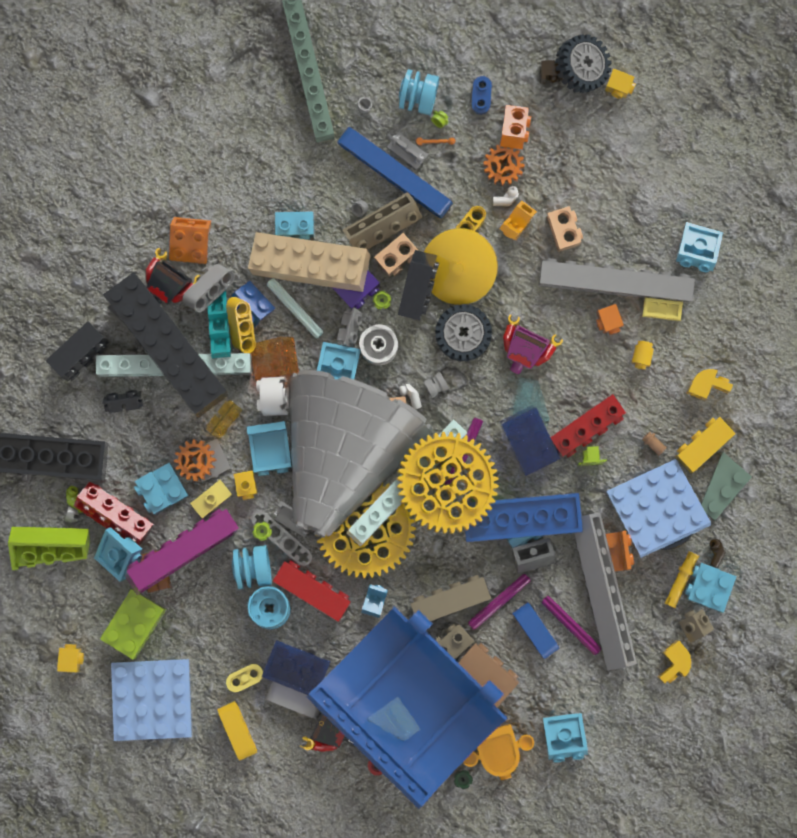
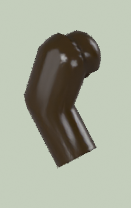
M712 539L709 546L714 556L709 564L718 568L725 556V549L720 540Z

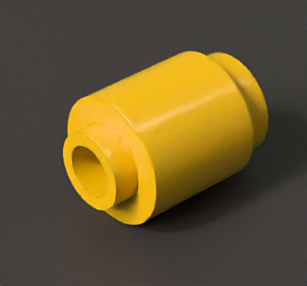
M638 341L637 345H635L631 362L635 364V368L646 370V367L651 366L654 348H652L653 343Z

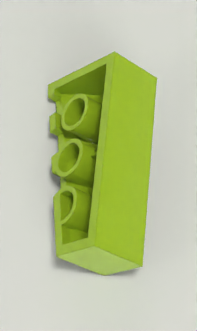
M11 527L8 539L12 570H18L21 566L31 568L35 567V564L40 563L50 565L59 560L69 562L87 559L90 547L89 529Z

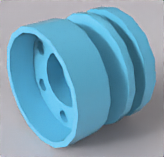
M408 69L400 87L399 108L404 109L406 101H408V111H411L416 103L418 104V113L431 116L440 76L427 74L423 82L420 81L421 74L419 71H417L415 79H412L413 70Z
M267 545L253 547V556H249L247 548H243V557L240 556L239 549H233L232 570L238 589H244V580H246L248 588H252V579L255 578L259 587L272 585Z
M270 586L261 587L249 598L248 613L251 619L260 627L269 630L277 629L288 620L291 612L290 602L279 589ZM268 604H269L270 606H272V605L274 604V607H273L274 612H273V613H271V612H267V613H266V611H267L266 606H267Z

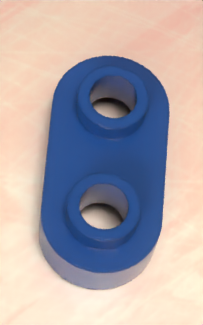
M485 76L477 77L473 82L471 107L478 115L486 114L491 105L492 83ZM485 83L486 87L480 88L479 84ZM483 101L485 105L480 107L478 102Z

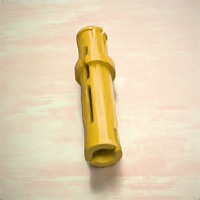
M688 551L682 566H679L678 570L680 571L664 604L676 608L690 575L692 576L693 574L692 571L700 557L699 555Z

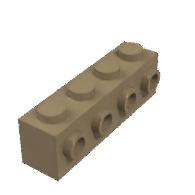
M407 192L344 228L342 231L350 246L368 250L423 217L416 202Z
M478 575L467 578L468 583L461 585L459 581L449 585V590L443 591L440 588L432 591V596L425 598L424 595L413 598L414 602L411 603L414 614L419 610L432 621L491 599L484 577L479 578Z
M452 624L445 630L447 634L442 639L440 637L435 639L454 659L475 642L460 624L456 626Z

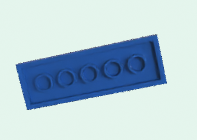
M579 493L495 500L494 504L489 503L492 509L490 511L485 510L488 515L486 517L481 516L482 521L480 523L475 520L476 526L472 527L469 524V529L465 530L466 542L583 532ZM471 502L467 504L470 507H475L476 502Z

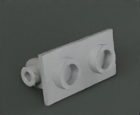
M399 132L391 138V142L387 146V148L416 170L428 156L427 153Z
M354 307L352 310L347 308L343 313L341 325L347 327L346 329H339L336 340L338 341L337 345H346L354 348L357 342V333L362 323L363 313Z

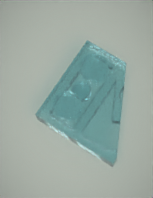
M519 378L513 416L549 422V415L539 381Z
M399 697L367 718L370 723L373 722L402 741H405L421 730Z

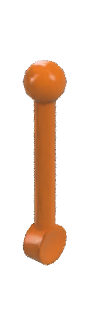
M419 137L416 139V144L419 146L423 143H449L453 145L455 144V139L451 137L449 139L423 140Z

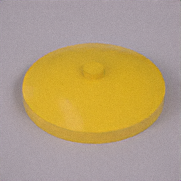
M465 228L446 230L432 239L424 251L437 255L436 262H439V267L431 293L446 303L454 305L473 303L485 296L496 280L498 272L496 253L488 240L473 230Z

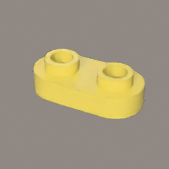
M251 664L230 674L226 680L227 688L232 692H239L260 682L264 675L263 669L257 664ZM252 670L257 671L256 677L250 675ZM235 678L240 680V684L238 686H235L233 684V680Z

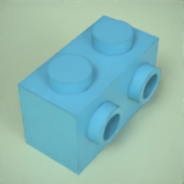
M275 212V235L305 240L314 238V213Z

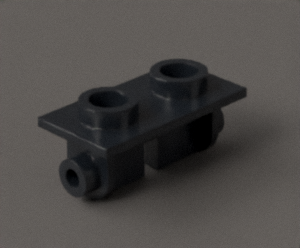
M129 390L124 394L109 393L104 396L102 402L105 404V412L109 413L122 412V404L126 405V411L140 409V407L144 406L143 399H141L142 391L137 392V390Z

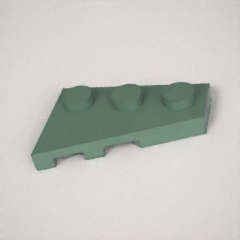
M721 452L718 464L701 502L705 513L714 521L752 478L751 475L724 452Z

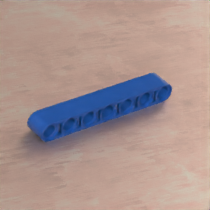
M348 127L337 141L343 149L402 192H408L417 203L438 218L442 219L453 205V202L353 128Z

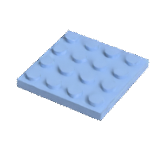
M676 459L606 491L627 533L630 534L631 541L640 558L711 526L707 514Z
M189 659L111 663L114 741L192 737Z

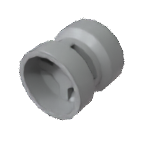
M441 373L436 374L433 379L423 381L431 398L437 396L438 392L449 390Z

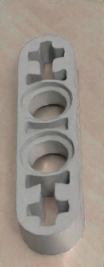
M257 511L252 515L251 521L253 525L257 522V515H264L265 522L269 523L270 520L273 522L270 524V529L272 527L280 529L278 537L273 538L270 536L268 538L297 564L307 566L311 563L312 553L267 513ZM287 539H292L295 543V547L292 550L284 548V542ZM298 546L302 547L299 550L302 554L308 553L307 558L309 560L307 562L302 561L301 563L299 561L301 557L297 553L295 557L291 555L297 550Z

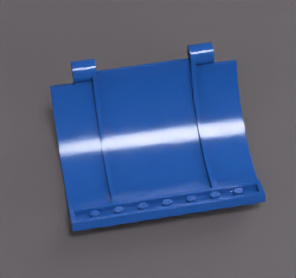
M394 606L306 697L420 809L458 766L507 720V717L494 705L504 693L490 680L482 687L426 632L433 623L419 610L408 620Z

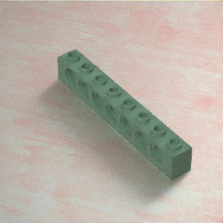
M282 0L316 143L335 139L302 0Z

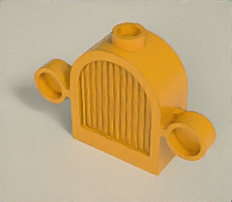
M511 724L500 726L477 747L478 752H472L463 763L467 767H473L477 764L478 760H481L483 767L488 773L500 776V780L509 779L519 763L520 754L518 749L531 750L534 747V739L530 735L525 734L516 741Z

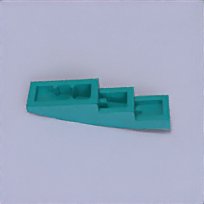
M227 290L208 306L212 359L231 357L230 328L226 309Z

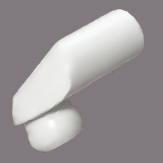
M511 186L503 197H493V206L512 205L518 198V189L515 186Z
M404 384V386L399 387V392L402 396L408 395L410 397L412 408L418 409L422 407L417 390L410 384Z

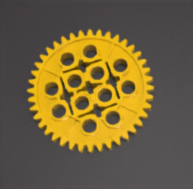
M442 432L440 437L437 433H434L433 439L430 435L426 436V441L421 438L419 440L420 445L417 443L413 445L415 450L411 448L408 450L410 456H403L407 462H401L400 465L404 469L397 471L402 475L396 478V480L402 482L396 487L402 489L398 496H404L400 503H407L404 510L410 509L411 512L408 516L415 515L414 522L421 520V527L425 524H428L427 530L435 527V533L440 528H442L443 534L448 529L453 534L455 528L460 533L462 532V526L465 530L469 529V524L472 527L476 526L475 520L480 523L482 521L481 516L486 517L488 515L485 510L490 511L492 509L489 503L494 504L495 500L491 497L498 495L497 492L493 491L499 485L493 483L498 480V477L493 476L497 470L491 469L495 463L488 462L491 455L484 456L486 449L480 451L481 444L479 443L474 446L475 439L468 442L467 435L460 439V433L453 437V432H450L446 437L445 432ZM437 448H441L444 451V457L436 455ZM463 455H468L471 458L470 464L463 462ZM421 458L426 459L428 467H422L419 460ZM450 458L448 461L444 462L439 469H433L430 472L424 474L425 472L432 469L435 463H442L443 461ZM447 465H452L455 468L454 474L447 472ZM462 470H467V471H468V473L466 474V476H465V475L461 476V475H460V472H461ZM474 471L481 474L480 481L473 478ZM430 475L438 477V484H433L430 481ZM456 478L450 483V485H444L443 487L439 488L441 485L444 484L446 480ZM458 481L465 484L464 491L457 488L456 483ZM414 485L422 487V494L414 492ZM429 489L435 490V493L433 494L434 497L432 495H427ZM442 491L448 493V501L441 499L440 493ZM470 491L469 494H467L466 496H464V497L460 500V503H459V502H456V503L454 502L453 504L449 505L448 507H445L446 505H448L449 503H451L452 501H454V499L456 498V496H457V497L462 496V495H464V494H466L467 492ZM468 498L475 500V507L468 506ZM425 501L432 503V511H427L424 508ZM451 508L459 510V517L451 515Z
M382 482V485L371 494L372 500L361 505V508H366L363 510V514L390 487V483L384 487ZM402 503L396 509V513L386 519L389 520L386 527L387 533L383 525L377 529L383 533L381 539H375L371 535L360 547L350 537L349 540L352 546L350 548L348 538L342 536L344 533V524L342 523L339 531L333 532L330 536L325 535V537H321L317 544H323L320 547V551L326 550L323 557L330 556L331 558L328 563L330 564L335 561L334 568L336 569L341 566V573L347 569L348 576L355 572V578H358L360 573H362L363 579L366 578L367 573L373 578L375 572L380 577L382 570L388 574V567L395 570L394 563L401 565L399 558L406 559L404 552L410 553V549L407 546H413V542L409 539L415 538V535L411 533L416 530L415 527L411 526V524L415 523L414 519H410L408 516L410 512L404 510L405 503ZM354 511L344 521L346 529L349 530L352 527L348 523L349 518L356 517L359 519L363 514ZM393 524H398L401 527V532L394 534L391 532L390 527ZM337 541H344L346 548L344 550H337L335 543ZM371 541L372 544H378L374 547V551L365 548L368 546V542ZM386 548L389 554L387 557L381 558L378 555V550ZM366 553L369 555L370 561L362 563L359 560V556Z

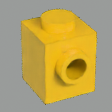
M613 68L605 91L612 93L611 95L615 98L622 99L623 97L626 99L628 93L632 94L636 85L633 83L634 76Z
M253 470L234 474L237 497H242L243 500L254 499V495H257L258 491Z
M65 644L64 647L59 648L57 671L80 672V664L83 665L84 653H81V648H76V644Z

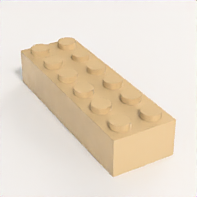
M256 232L248 269L255 276L363 292L370 254L365 248Z

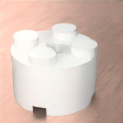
M380 324L373 325L362 333L359 341L360 351L363 358L373 365L388 364L397 354L398 340L391 328ZM378 341H382L384 347L376 349L374 343L377 344Z
M267 377L257 381V392H260V399L257 400V410L261 411L263 416L288 415L289 412L286 409L290 407L289 387H285L284 382H288L286 377Z

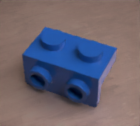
M248 281L231 296V298L238 297L249 303L253 328L258 326L261 320L275 310V307L251 281Z

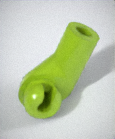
M73 485L69 486L66 490L67 504L82 514L83 512L74 507L75 500L79 495L78 488Z

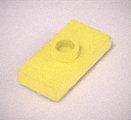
M645 297L642 317L681 321L683 302Z
M219 480L190 504L203 519L232 496V493Z

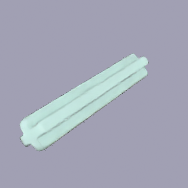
M274 278L268 281V288L316 339L323 334V330Z

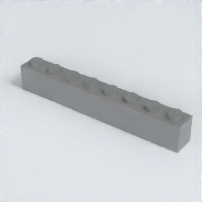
M547 258L546 261L541 263L539 286L635 298L648 297L674 300L690 304L693 301L695 278H690V275L679 274V277L671 276L669 272L652 274L651 270L635 272L633 268L628 267L618 270L614 269V266L603 265V268L595 267L593 263L576 265L575 261L559 263L557 259Z
M601 513L582 516L583 532L574 534L581 559V567L584 571L586 587L590 596V604L595 617V624L599 633V641L604 654V662L607 671L629 667L637 664Z

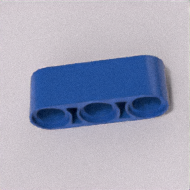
M528 602L512 613L543 659H546L560 649Z

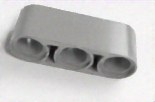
M221 264L214 265L185 292L183 303L197 312L204 311L233 283L235 279L234 273Z
M272 681L265 698L266 700L314 719H318L321 712L306 697L307 693Z

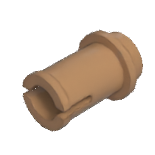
M648 432L642 439L644 441L643 444H647L658 456L667 448L655 437V433Z

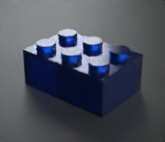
M534 405L499 421L500 427L525 476L560 460L543 420Z
M276 640L262 677L308 695L325 678L331 661Z

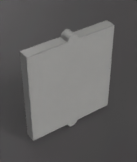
M218 439L204 444V446L207 444L211 446L209 451H215L212 457L217 459V461L212 462L215 469L210 468L211 475L205 474V480L201 479L202 482L213 477H219V474L231 469ZM195 448L191 452H196L200 448ZM193 457V458H192V460L194 461L193 463L197 464V463H198L197 458H196V457Z

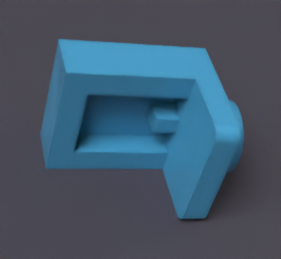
M369 585L361 613L380 618L388 590L380 585Z

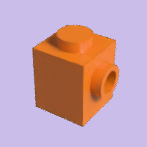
M616 304L596 312L598 316L596 323L599 330H603L604 334L609 333V335L621 332L620 328L624 325Z

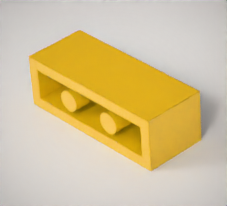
M721 417L716 420L714 418L710 419L705 424L707 428L702 433L698 430L691 437L693 441L690 444L686 445L684 443L677 450L679 454L675 457L690 474L695 472L736 434Z

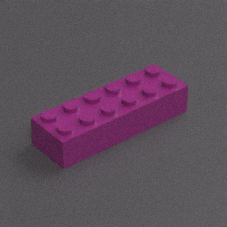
M218 509L210 515L209 520L206 522L202 519L194 525L193 530L190 532L186 529L177 535L178 537L174 542L169 540L161 545L158 552L153 550L146 554L142 562L135 561L130 564L126 569L125 577L136 595L138 596L236 534L239 527L228 510L221 511V509Z

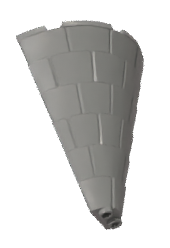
M300 370L298 375L292 373L289 378V405L294 497L293 522L296 524V527L301 530L310 529L314 531L315 535L320 537L330 536L348 516L364 503V500L382 485L383 481L399 468L400 463L405 461L403 456H410L408 450L410 448L415 450L413 447L415 443L420 445L419 440L421 438L426 441V436L432 435L433 429L431 424L425 425L426 418L405 402L396 399L391 401L386 392L344 376L336 380L328 372Z

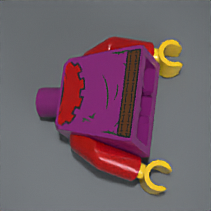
M510 314L508 325L503 335L504 350L508 353L507 358L513 361L510 370L520 374L524 366L532 369L533 366H540L550 360L556 347L563 342V339L556 343L554 342L556 334L548 340L518 325L519 316L516 322H512L510 320L512 314Z

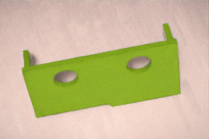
M599 446L587 447V450H583L584 461L578 463L577 466L602 465L607 459L600 460Z

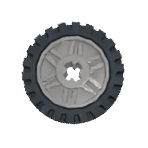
M581 34L567 40L559 47V51L556 53L558 58L555 59V63L559 65L555 68L556 71L561 72L558 74V77H563L564 79L561 82L564 85L568 83L567 88L573 89L574 92L587 93L601 87L606 83L610 76L608 73L612 69L608 67L612 65V62L607 60L611 56L610 53H605L607 50L606 46L601 47L603 42L600 40L596 42L597 38L591 37L588 34Z
M461 304L450 307L441 315L436 325L435 337L440 350L452 360L467 362L477 359L487 350L491 342L492 328L486 314L473 305ZM460 329H463V331L465 329L468 330L467 337L464 335L460 336Z

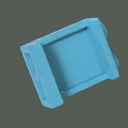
M282 421L247 427L253 473H258V476L269 475V471L277 470V474L288 472V469L292 468L286 422Z

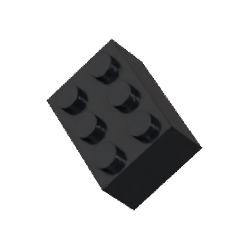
M418 250L414 251L398 315L419 321L422 315H426L435 283V276L439 267V262H436L437 255Z
M87 321L45 361L61 378L66 381H72L80 374L79 370L83 367H88L94 361V356L98 353L102 354L108 348L107 344L109 341Z

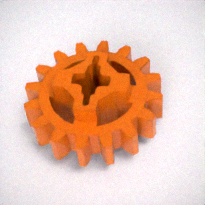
M496 145V150L491 148L489 151L491 155H485L488 161L483 162V166L488 167L484 169V173H490L488 179L494 178V184L501 181V186H504L505 182L511 185L512 179L517 182V175L522 176L523 172L520 169H523L525 164L520 163L524 160V157H518L520 154L519 150L514 152V148H500L499 145ZM505 153L503 156H497L498 154ZM512 157L515 159L517 166H515V164L512 163ZM507 159V166H505L502 169V171H500L501 164H503ZM491 164L496 167V174L492 170ZM504 174H511L510 176L502 177Z
M193 439L192 444L186 441V447L179 446L181 452H175L179 456L178 459L174 460L175 463L179 464L175 469L178 471L182 470L180 476L184 477L186 475V480L190 481L192 477L195 482H198V477L205 480V474L211 475L210 468L215 469V466L212 465V462L217 461V459L212 457L215 451H209L211 446L208 444L204 446V441H200L199 444L195 439ZM193 448H200L196 452L190 451ZM184 456L186 457V463H185V464L183 463ZM193 457H196V458H197V461H198L197 464L193 463V462H194V461L192 460ZM194 469L200 470V472L198 473H190L191 471L193 472Z

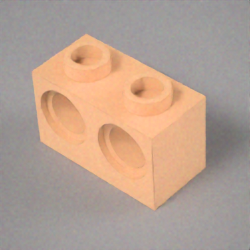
M570 206L549 212L547 219L558 252L580 246L583 235L581 229L576 227L577 216L575 211H571ZM565 216L568 222L561 224L558 221V217ZM567 233L572 234L574 240L567 242L564 239V235Z
M402 233L378 253L374 260L388 277L396 276L403 270V265L407 262L410 264L414 251L418 249ZM403 246H407L410 249V252L406 255L399 252V249ZM392 258L396 263L393 267H388L385 265V261Z

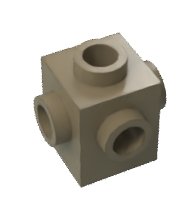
M694 609L684 614L685 618L679 622L689 642L702 638L714 630L703 609L697 612Z

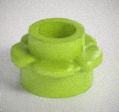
M433 112L431 121L436 127L443 128L448 125V116L445 112Z
M379 291L373 296V303H375L377 309H387L390 306L391 296L385 291Z
M266 522L256 523L253 536L260 541L267 540V537H270L272 534V530L269 528L270 525Z

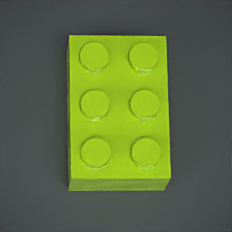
M131 589L100 639L129 658L136 659L167 609L143 594L137 596L134 590Z

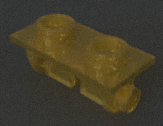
M230 399L228 402L225 401L218 410V413L222 415L221 418L214 415L207 424L206 430L217 439H220L226 434L233 421L239 417L242 409Z

